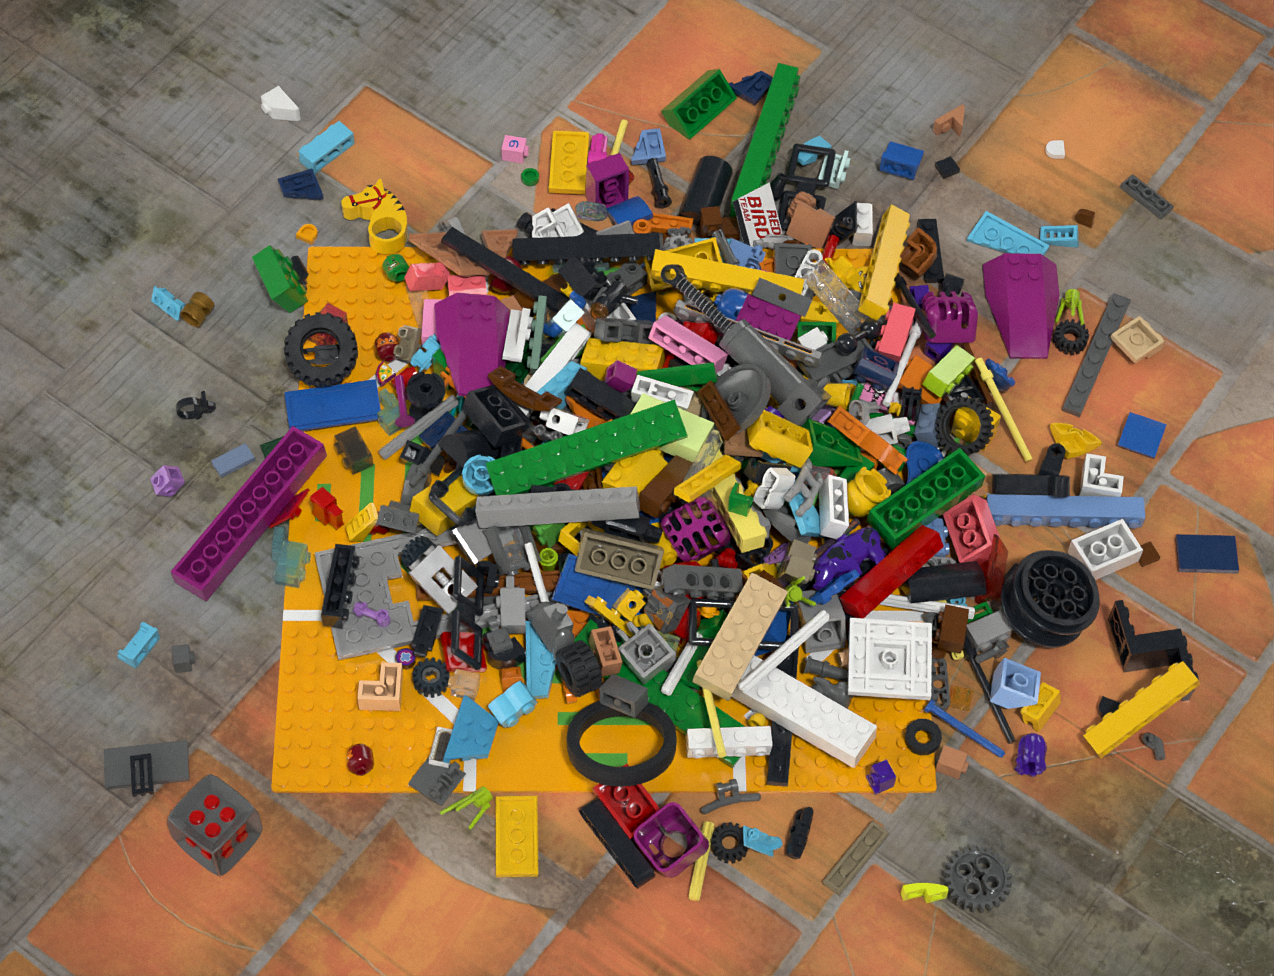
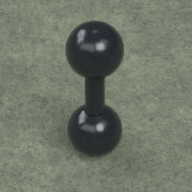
M870 318L863 321L860 326V332L857 334H841L836 341L838 351L849 355L855 352L858 341L861 339L874 340L878 338L882 329L881 324L877 320Z

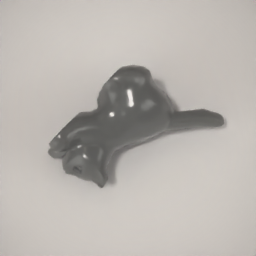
M813 678L816 685H812V689L848 709L851 699L854 697V695H848V683L839 681L833 685L824 678Z

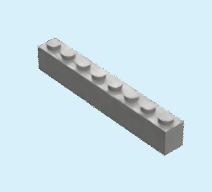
M637 486L477 497L475 512L479 528L639 518L640 501Z

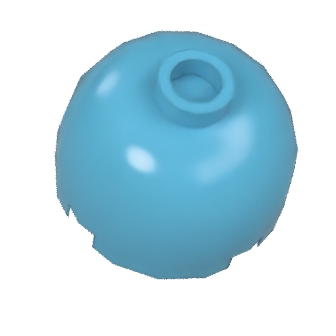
M476 455L465 463L462 471V481L466 489L472 494L483 496L494 491L486 466L487 462L495 460L492 457Z

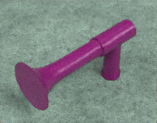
M398 375L395 377L400 415L395 420V425L398 427H408L414 424L415 419L408 415L406 407L407 391L404 386L403 376Z

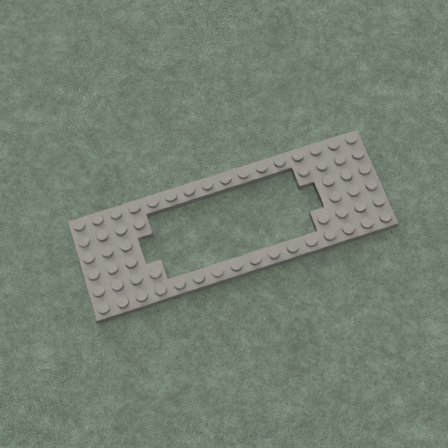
M455 524L439 536H436L427 528L415 534L408 532L351 545L356 547L357 556H360L359 567L355 568L354 571L356 583L355 586H351L353 597L352 602L348 603L347 609H349L348 621H344L343 628L331 627L338 660L412 644L419 620L413 621L409 601L392 603L387 580L402 577L398 556L404 555L402 550H406V544H411L409 542L411 539L415 541V537L418 536L420 538V536L429 538L435 545H440L441 547L457 544L451 532L459 527ZM334 549L315 552L324 597ZM546 592V593H547V596H548L549 602H551V603H553V604H555V603L564 604V603H561V602L552 600V597H553V593H554V592ZM539 594L525 597V612L530 611L535 605L541 603ZM357 602H365L368 604L367 608L374 611L380 609L387 610L391 618L390 624L387 627H380L377 624V620L365 615L361 618L357 617L353 613L355 604ZM497 603L484 606L483 615H475V623L482 627V629L487 628V618L495 615L497 620V614H501V608H497ZM564 604L568 609H573V608H575V607H572V606H569V605ZM452 613L442 616L436 639L441 638L442 632H451ZM460 622V632L472 631Z

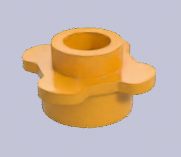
M697 608L705 618H712L714 615L720 614L717 608Z

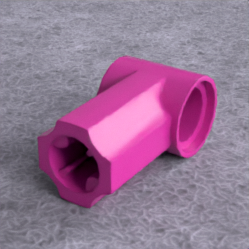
M597 133L592 136L588 164L607 157L608 137L604 136V134Z

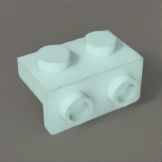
M845 150L844 156L835 155L828 187L839 189L840 183H844L846 177L844 170L849 168L851 158H848L849 151ZM828 155L825 156L818 179L823 180Z

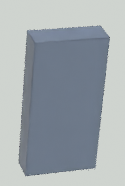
M246 443L211 460V463L220 478H223L254 462L255 457Z

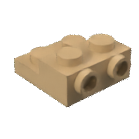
M1138 316L1112 333L1110 337L1135 364L1143 358H1150L1162 350L1165 342L1162 336L1156 333L1141 316Z

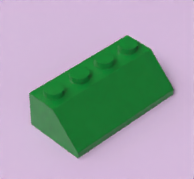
M720 69L708 70L663 108L661 113L670 127L689 140L734 102L737 97Z

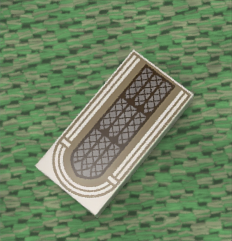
M437 727L428 764L449 768L450 763H444L443 759L453 731L452 729Z

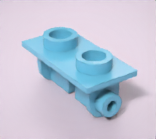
M154 286L151 301L175 320L179 321L180 311L186 304L179 299L174 300L175 296L167 291L166 288Z
M436 334L430 335L422 345L427 350L426 352L419 348L411 357L410 363L414 367L418 365L419 372L423 369L427 370L433 363L432 355L441 347Z
M743 826L745 847L770 857H774L773 850L782 847L783 843L779 837L769 836L757 828L752 829Z

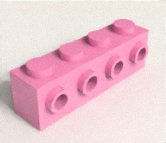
M664 316L654 322L648 337L691 365L714 362L716 373L723 369L728 353L668 316Z

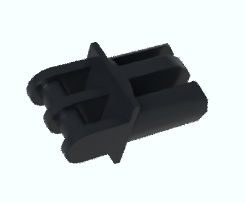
M903 386L899 418L904 417L906 405L908 406L907 419L911 420L912 409L916 406L914 421H919L922 388L918 390L914 389V387L910 389Z

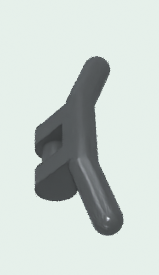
M736 779L729 780L728 783L724 784L722 782L716 783L715 788L718 799L703 806L701 812L702 814H708L720 807L740 802L759 801L761 795L759 793L739 794ZM731 791L732 795L725 797V792Z

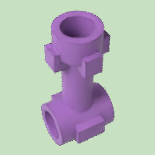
M357 602L355 604L353 613L357 617L361 618L365 615L377 620V624L380 627H387L390 624L391 618L387 610L380 609L374 611L367 608L368 604L365 602Z

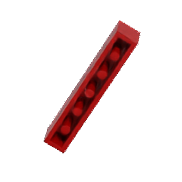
M924 525L915 530L840 597L845 612L856 618L864 619L944 547L939 532Z

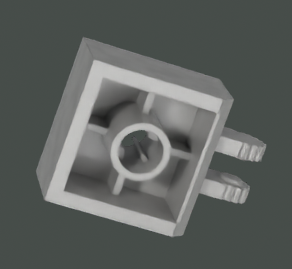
M630 621L626 625L634 636L629 639L624 631L618 630L617 634L624 642L618 650L621 659L644 685L675 661L676 653L651 624H648L639 631ZM645 651H646V653L650 652V655H649V656H644V655H643V652H645Z

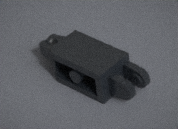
M639 515V518L591 521L593 525L604 529L603 533L640 542L659 543L663 532L662 529L650 524L651 518Z

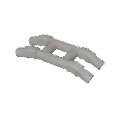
M809 458L803 464L795 483L784 496L787 502H790L799 492L806 498L795 512L799 517H802L812 507L814 499L824 483L821 473H816L814 478L810 474L812 463ZM805 480H806L807 483L810 485V487H811L810 490H809V489L807 488V486L804 484V481H805Z

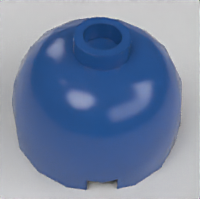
M737 288L727 289L722 295L718 294L714 305L717 306V310L721 311L722 315L736 321L748 293Z

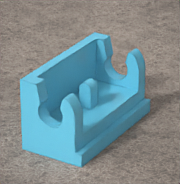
M141 622L140 630L124 650L120 649L117 652L118 659L135 669L160 639L158 629L145 622Z

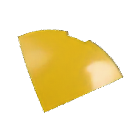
M1066 423L1050 424L1055 442L1063 445L1065 448L1066 459L1086 454L1102 444L1100 439L1085 429L1081 431L1073 428V425Z

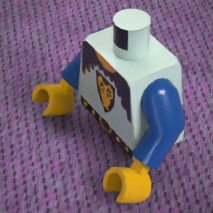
M566 282L568 287L564 290L561 288V291L570 299L547 323H544L543 333L550 337H561L585 313L582 309L586 305V300L578 295L568 282Z

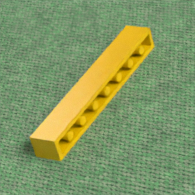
M892 204L882 215L858 306V311L875 320H878L881 315L885 316L889 310L888 302L892 298L891 290L895 285L894 278L898 273L897 266L901 261L900 254L904 250L903 243L907 238L905 233L910 226L908 222L910 214Z
M655 249L650 277L657 281H663L661 270L664 266L679 264L687 275L686 279L696 289L706 288L718 293L725 292V290L730 288H737L752 295L760 277L802 295L804 279ZM671 269L670 271V277L672 279L676 277V272L674 269ZM780 294L779 300H785V294Z

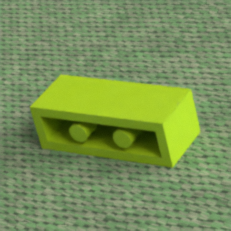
M956 345L928 373L922 385L940 398L946 392L950 394L955 387V383L959 385L964 376H968L974 368L972 363L975 357Z

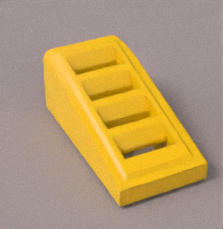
M369 503L346 524L345 527L350 541H364L377 523L378 513L374 503Z

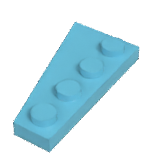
M525 621L527 688L535 699L549 698L556 662L552 652H549L531 624V621Z

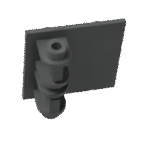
M428 757L409 781L408 785L442 806L466 773L459 769L461 766L456 762L449 764V768L428 764Z

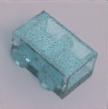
M283 541L274 571L276 584L299 588L301 581L305 580V565L309 564L311 559V552H308L307 544Z

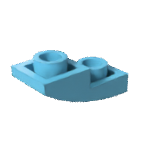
M820 136L804 143V145L830 149L832 147ZM799 151L798 163L806 165L815 162L817 156L821 154Z

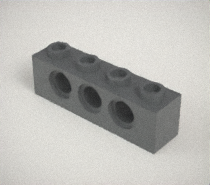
M677 564L663 569L665 593L673 594L674 597L690 595L691 598L707 596L708 599L724 597V600L736 599V596L743 589L741 569Z

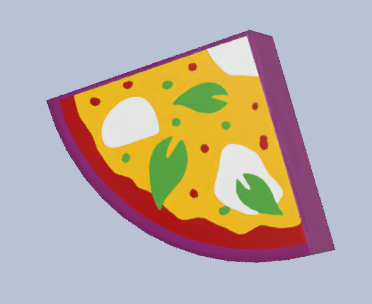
M384 361L379 364L376 371L379 385L382 387L396 376V373Z

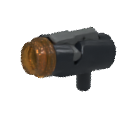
M613 281L609 287H602L593 301L590 314L595 320L596 317L607 318L609 314L618 308V304L626 302L636 305L638 297L627 295L628 289L623 282Z

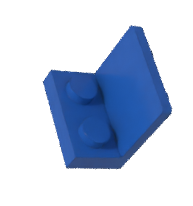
M889 142L886 152H883L881 157L880 171L914 180L924 151Z

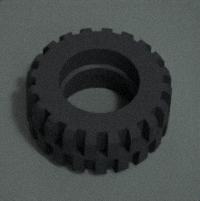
M315 312V315H304V319H298L295 325L290 327L288 336L284 340L285 360L291 373L299 381H303L305 385H314L316 388H321L322 386L331 387L335 383L340 384L345 377H349L351 370L356 366L358 346L354 332H352L348 323L343 322L342 318L334 317L331 313L321 314V312ZM315 334H329L338 342L339 355L336 361L329 366L315 367L304 358V343Z

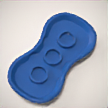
M915 441L908 446L906 451L908 481L906 485L944 459L939 449L922 441Z

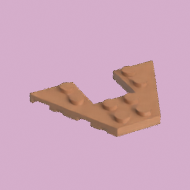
M518 229L486 230L481 232V238L485 247L504 259L513 246L512 239H516L518 235ZM446 232L409 234V241L460 276H489L492 274L441 243V239Z

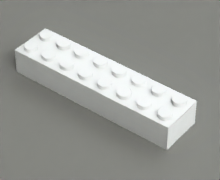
M754 655L740 682L756 669L763 660ZM776 667L747 693H742L737 686L732 695L734 699L763 714L765 717L852 768L856 767L876 737V725Z

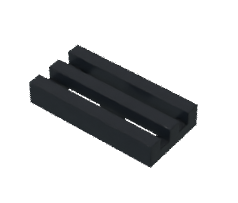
M151 753L130 756L133 797H137L139 794L145 796L147 793L153 795L154 783ZM144 759H147L149 788H145ZM135 760H139L141 789H137Z

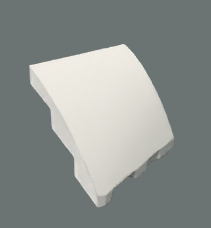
M569 203L554 212L548 207L532 217V225L534 227L532 238L577 236L584 232Z

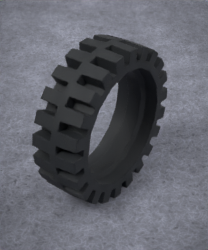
M970 397L954 398L946 402V405L941 407L942 411H938L937 416H939V419L935 420V423L938 424V427H935V431L939 433L936 436L937 439H941L940 444L945 446V449L951 451V453L961 448L966 455L977 453L986 447L985 444H989L991 441L989 437L993 436L991 429H994V425L991 422L994 419L990 416V409H986L987 406L981 403L980 400ZM961 407H968L974 410L979 417L981 425L977 439L968 445H962L954 441L949 431L950 417L954 411Z

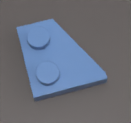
M660 128L642 130L635 153L631 158V165L645 164L651 158H656L658 162L666 161Z

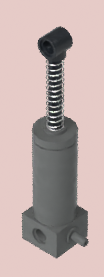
M670 264L663 267L661 270L662 280L667 284H671L674 288H679L680 292H684V295L686 294L689 297L688 299H691V302L693 301L696 304L695 306H698V309L700 308L702 313H705V316L707 315L709 320H712L716 327L723 331L724 336L719 345L739 365L753 364L767 374L771 383L770 395L780 404L777 410L788 421L800 427L803 426L808 418L812 419L832 398L823 389L830 382L828 376H824L818 383L813 378L807 380L749 322L742 319L733 325L728 318H725V315H722L721 311L719 312L718 308H715L714 304L712 305L699 292L700 290H697L686 279L687 275L682 266ZM671 269H674L676 272L674 279L670 277Z

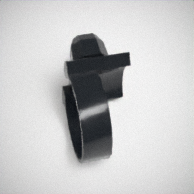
M205 391L201 392L200 399L187 397L179 400L176 404L177 415L183 419L196 418L198 420L202 417L203 412L212 413L216 409V404L213 401L206 400ZM187 405H194V411H182L180 409Z

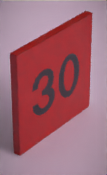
M307 488L293 496L269 527L273 528L289 518L293 520L295 517H299L302 510L298 506L310 490Z

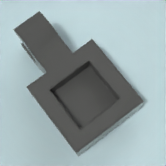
M495 615L488 617L487 625L491 632L487 633L486 636L493 653L497 654L513 648V643L506 627L499 629Z

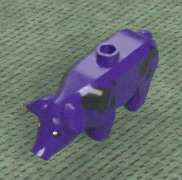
M866 527L849 536L847 534L840 536L836 540L837 543L832 545L814 563L813 569H815L813 577H815V584L813 588L821 590L832 581L833 577H838L854 569L857 570L859 575H862L863 573L859 565L863 560L875 561L876 565L882 561L886 554L881 549V539L878 532L874 528Z

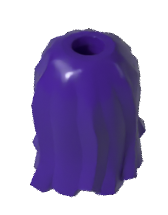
M1030 733L1020 739L1016 766L1014 768L1018 774H1031V777H1036L1037 774L1040 775L1046 770L1047 743L1041 735Z

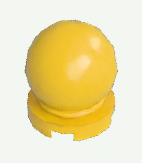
M863 467L856 473L855 478L847 483L848 513L853 516H867L869 510L891 495V489L888 490L885 485L887 480L875 469L869 471L866 467Z

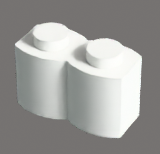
M769 468L764 474L762 485L755 492L754 502L762 509L781 508L785 502L784 496L795 482V475L787 468Z

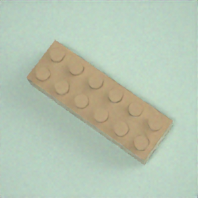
M751 573L696 671L692 682L729 701L780 610L788 591Z

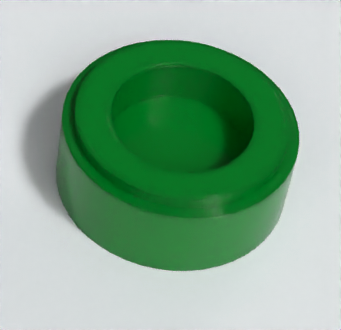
M533 168L523 170L521 173L522 183L526 186H535L539 182V172Z

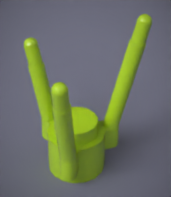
M1069 289L1065 292V298H1061V305L1055 322H1059L1066 305L1071 309L1072 316H1075V308H1078L1082 326L1085 322L1080 292L1076 289Z
M805 576L792 581L791 585L785 588L788 591L784 600L787 607H790L789 601H802L816 606V602L802 596V590L797 586L805 580Z
M482 786L467 797L440 811V814L443 815L456 808V811H460L471 803L477 808L481 806V810L468 827L471 830L484 812L491 807L489 802L493 797L489 790Z

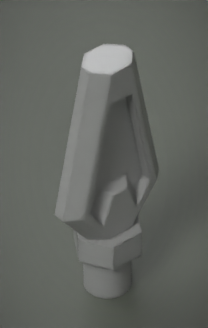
M768 234L765 238L754 240L753 246L760 245L763 248L768 247L774 250L775 243H783L786 240L794 239L788 235Z

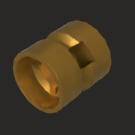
M197 291L189 299V303L180 311V316L189 325L200 327L206 316L215 307V304L206 294Z

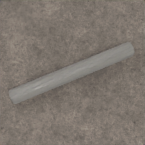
M451 395L382 447L379 450L380 456L383 459H387L406 444L407 440L411 441L445 412H449L459 403L457 398Z

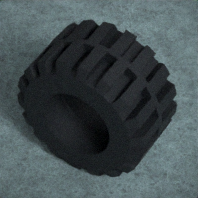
M579 640L557 651L556 659L559 672L565 685L574 696H583L602 686V673L593 651L585 642Z

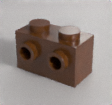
M945 604L944 611H940L937 623H940L941 627L936 630L935 641H938L937 649L956 653L962 652L969 609Z

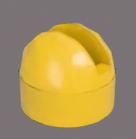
M755 713L748 720V724L751 727L765 726L766 718L761 713Z

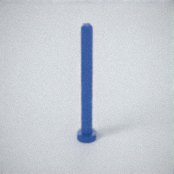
M930 700L924 709L926 713L932 712L998 757L1002 758L1004 756V750L936 706V701Z

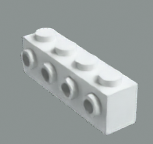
M771 726L720 728L726 756L770 755L772 748ZM712 728L687 730L685 738L687 758L718 757Z

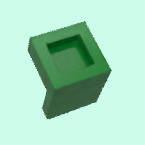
M735 482L729 495L728 511L747 517L754 498L740 494V483Z

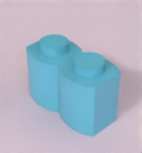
M518 681L509 687L504 694L494 699L488 707L499 723L507 728L516 725L523 714L531 713L538 702L526 685Z

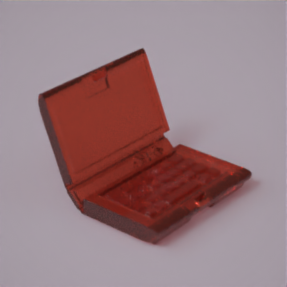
M996 534L993 536L989 560L980 564L986 580V595L975 596L974 603L976 604L1001 597L1008 550Z

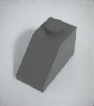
M411 465L405 479L401 498L402 503L411 505L413 496L430 486L432 481L431 469L426 477H422L416 487L413 488L408 483L415 475L419 465Z

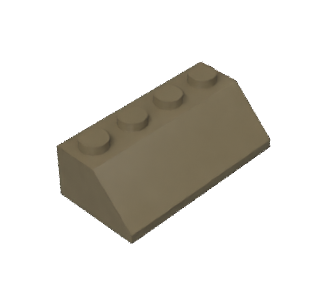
M583 528L575 571L653 590L664 550L661 546Z

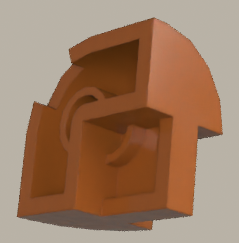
M918 227L906 240L908 245L900 254V263L920 278L936 260L937 247L934 240Z

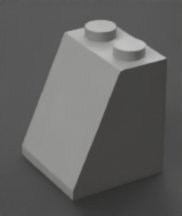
M478 520L469 526H459L451 532L452 537L472 566L493 554L488 539L482 532L488 528H479ZM512 530L499 534L503 546L513 540L512 535L514 533Z
M819 590L802 591V596L809 599ZM837 594L832 595V599L824 605L819 603L816 606H812L802 601L795 602L799 607L800 629L821 610H825L830 615V619L803 642L806 653L845 648V614Z

